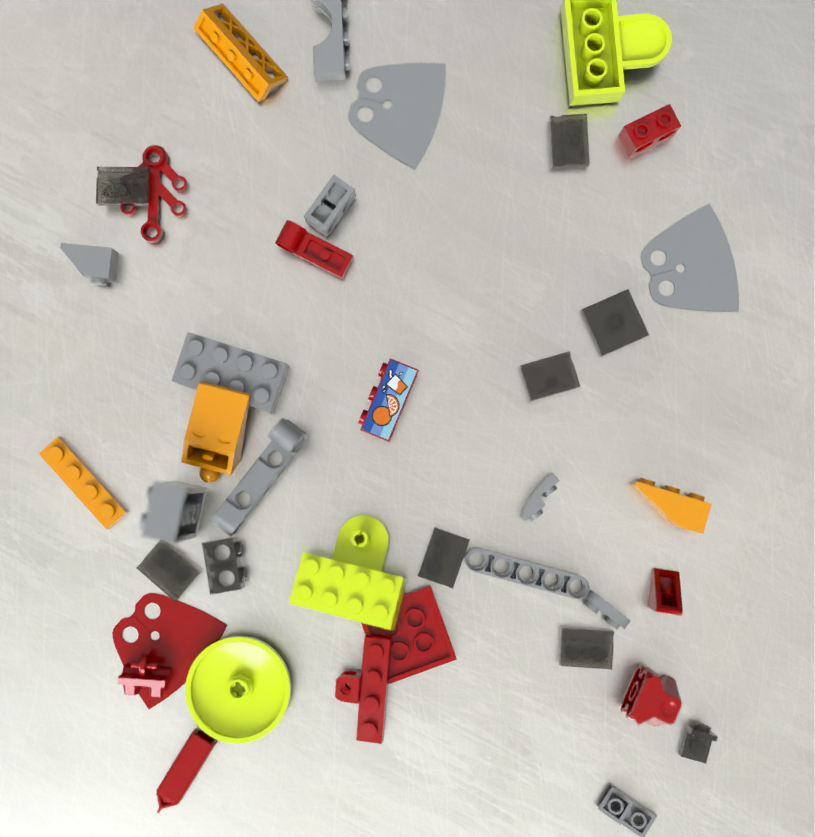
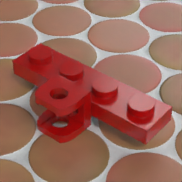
M366 635L364 637L362 671L346 670L336 679L335 698L342 702L359 703L356 741L382 744L384 741L392 638Z

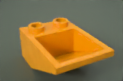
M200 381L184 438L181 462L200 467V478L206 483H213L219 478L220 473L232 475L241 461L250 394Z

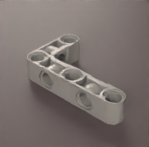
M282 418L274 426L268 435L272 441L210 521L229 536H232L239 529L309 438L304 431L291 421ZM278 451L282 455V461L279 465L274 466L270 463L269 456L272 452ZM241 492H246L250 496V502L245 507L238 503V496Z

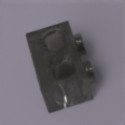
M237 536L203 542L202 547L210 595L243 589L245 582H248L246 567L241 565L240 557L244 556L242 542L237 541ZM221 545H226L230 549L228 559H223L219 556L218 549ZM224 571H231L234 574L233 584H227L223 581L222 575Z

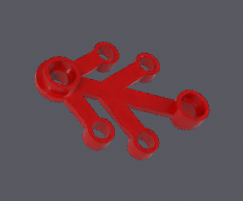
M152 145L144 150L142 155L143 162L133 172L123 176L121 184L127 191L132 192L138 188V180L148 172L149 181L132 197L122 201L120 209L126 216H133L137 212V206L148 197V220L142 225L140 232L147 242L157 243L163 236V230L158 224L159 196L171 207V211L176 217H184L188 211L187 206L182 201L177 200L160 182V171L172 181V187L179 193H183L188 189V182L167 164L168 154L164 148ZM159 155L160 159L158 162H152V157ZM129 179H133V185L127 187L126 182ZM178 181H184L183 187H176ZM132 204V205H133L132 210L129 211V212H126V211H125L126 205ZM178 205L183 206V210L180 213L175 212V208ZM151 230H157L155 237L149 236Z

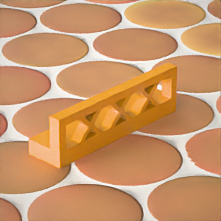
M223 3L201 11L193 29L258 102L266 99L272 87L286 82L288 76ZM221 14L227 22L220 20L216 15ZM232 33L239 35L243 40L236 38ZM248 51L255 53L259 59L253 57ZM265 70L272 72L276 77L271 78Z

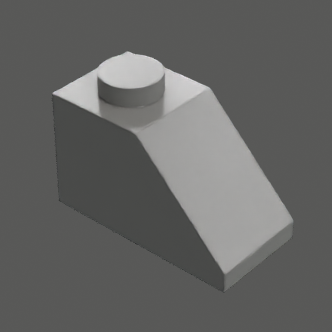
M61 243L60 248L79 272L91 280V284L106 286L107 282L115 283L119 253L113 248Z

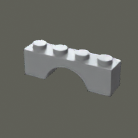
M311 0L313 8L325 13L332 22L331 31L327 38L313 47L316 81L346 80L345 71L350 70V57L345 55L344 46H349L348 30H344L343 21H348L347 5H343L342 0Z

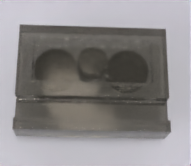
M587 114L550 116L552 169L556 167L589 166Z
M97 167L96 204L98 206H150V169L148 167Z
M570 351L520 365L530 402L580 387Z
M434 527L418 576L453 588L470 539Z
M159 541L141 564L136 567L175 602L201 574L200 570L169 543Z
M561 627L559 665L612 669L614 631Z

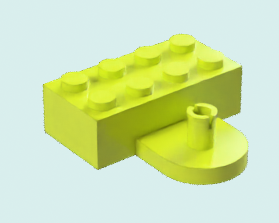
M617 0L562 1L560 10L570 106L620 102L625 93L623 70L655 66L665 58L670 50L672 43L671 31L665 21L658 16L652 14L618 16Z
M367 515L355 516L341 527L332 559L303 552L289 604L388 630H395L407 579L383 572L390 546V537L386 527L374 517Z

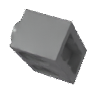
M333 175L305 213L306 223L325 237H328L356 198L355 189Z

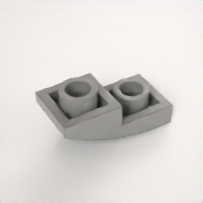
M549 473L531 492L520 514L522 520L530 519L532 522L543 513L541 508L545 506V503L541 500L540 496L542 494L544 497L549 496L557 489L555 484L560 481L554 473Z
M611 786L598 807V810L640 837H645L657 818L655 813Z

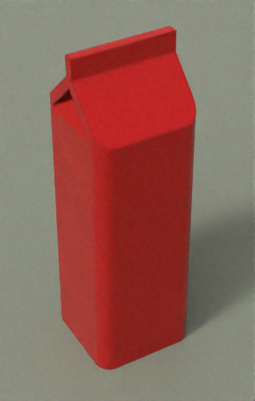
M195 728L156 790L159 804L157 813L163 808L175 806L181 802L218 741L199 728Z

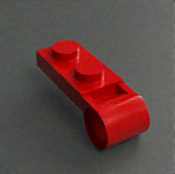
M286 220L275 241V244L282 249L340 279H343L354 258V255L307 232L306 229L290 220Z

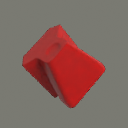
M642 665L635 669L621 702V712L626 714V718L635 721L637 725L645 721L652 726L673 724L682 707L676 680L668 675L660 679V676L651 668Z

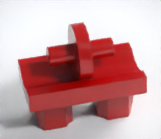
M143 654L140 661H132L131 665H124L122 674L118 676V685H123L125 695H137L141 690V686L149 687V695L151 697H162L171 676V668L158 667V663L150 662L149 654Z

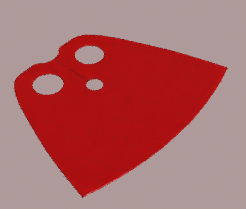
M156 593L145 594L136 603L133 615L128 618H122L113 629L112 635L115 648L123 666L125 664L131 665L132 661H140L143 654H149L150 662L158 663V667L171 668V676L162 697H151L149 695V687L141 686L139 695L148 709L168 698L186 683L187 675L195 659L204 649L220 640L227 624L193 606ZM149 603H156L160 607V615L156 619H149L145 616L144 609ZM131 626L137 629L139 635L135 642L127 643L124 641L122 632L126 627ZM157 631L159 639L152 640L151 632Z

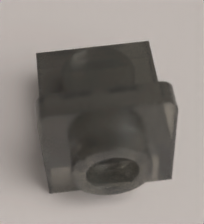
M697 722L695 726L686 724L679 755L706 763L712 741H717L718 736L711 731V727Z

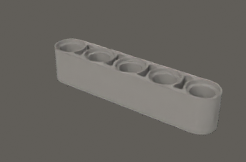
M479 547L468 549L464 555L466 566L477 573L573 599L585 598L590 591V585L586 578L576 573ZM475 552L483 555V562L479 566H473L469 562L470 556ZM500 559H505L508 563V568L503 573L496 572L494 568L495 563ZM524 566H530L533 570L532 576L526 580L521 579L520 570ZM549 573H555L558 577L556 584L553 586L545 584V577ZM574 580H581L582 589L577 593H572L570 590L571 583Z

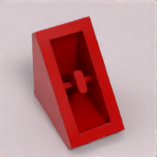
M653 569L648 608L655 612L682 616L683 607L679 572Z

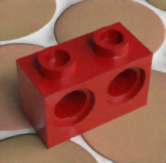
M668 104L625 125L618 136L629 157H632L674 136L681 128V124L673 108Z

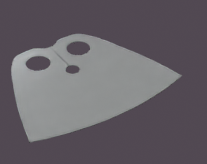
M405 63L377 66L364 70L357 82L358 98L351 104L348 113L351 125L380 149L402 163L416 169L430 144L439 120L445 89V64ZM377 77L381 80L382 87L378 92H370L367 89L366 82L369 78ZM386 100H389L392 103V106L389 109H386L383 106V102ZM365 106L373 110V118L370 121L362 122L358 118L357 114L361 107Z
M710 204L697 209L653 238L642 250L641 259L643 267L651 275L649 289L655 302L668 307L698 311H739L738 281L733 255L722 225ZM655 250H662L666 254V262L661 266L654 265L651 261L650 256ZM683 264L685 267L684 272H677L675 270L676 266ZM664 280L671 281L675 286V290L670 296H664L659 291V284Z

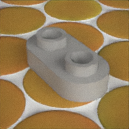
M592 590L589 591L585 597L587 601L584 605L596 614L600 610L607 615L605 621L616 630L620 626L625 629L630 620Z

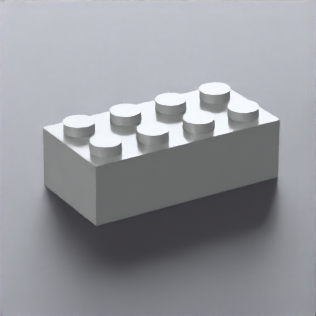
M187 332L172 382L197 390L199 382L203 381L249 393V407L274 414L290 366L287 363Z
M155 481L153 486H149L146 494V502H149L147 513H143L140 520L141 536L173 544L195 538L207 488L179 481Z

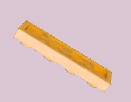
M61 437L55 438L39 453L106 530L110 529L128 513L123 505Z

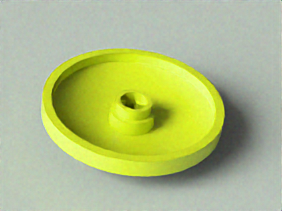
M248 636L227 637L208 646L193 662L186 680V702L196 724L209 736L222 742L234 744L252 742L271 732L283 718L291 697L289 671L282 657L267 643Z

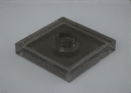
M629 289L581 310L601 357L649 336Z

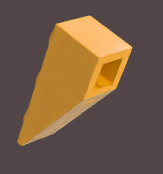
M640 478L639 482L631 481V486L671 525L696 533H704L712 505L711 503L704 502V496L689 493V497L679 494L680 489L667 485H665L664 489L654 487V481Z

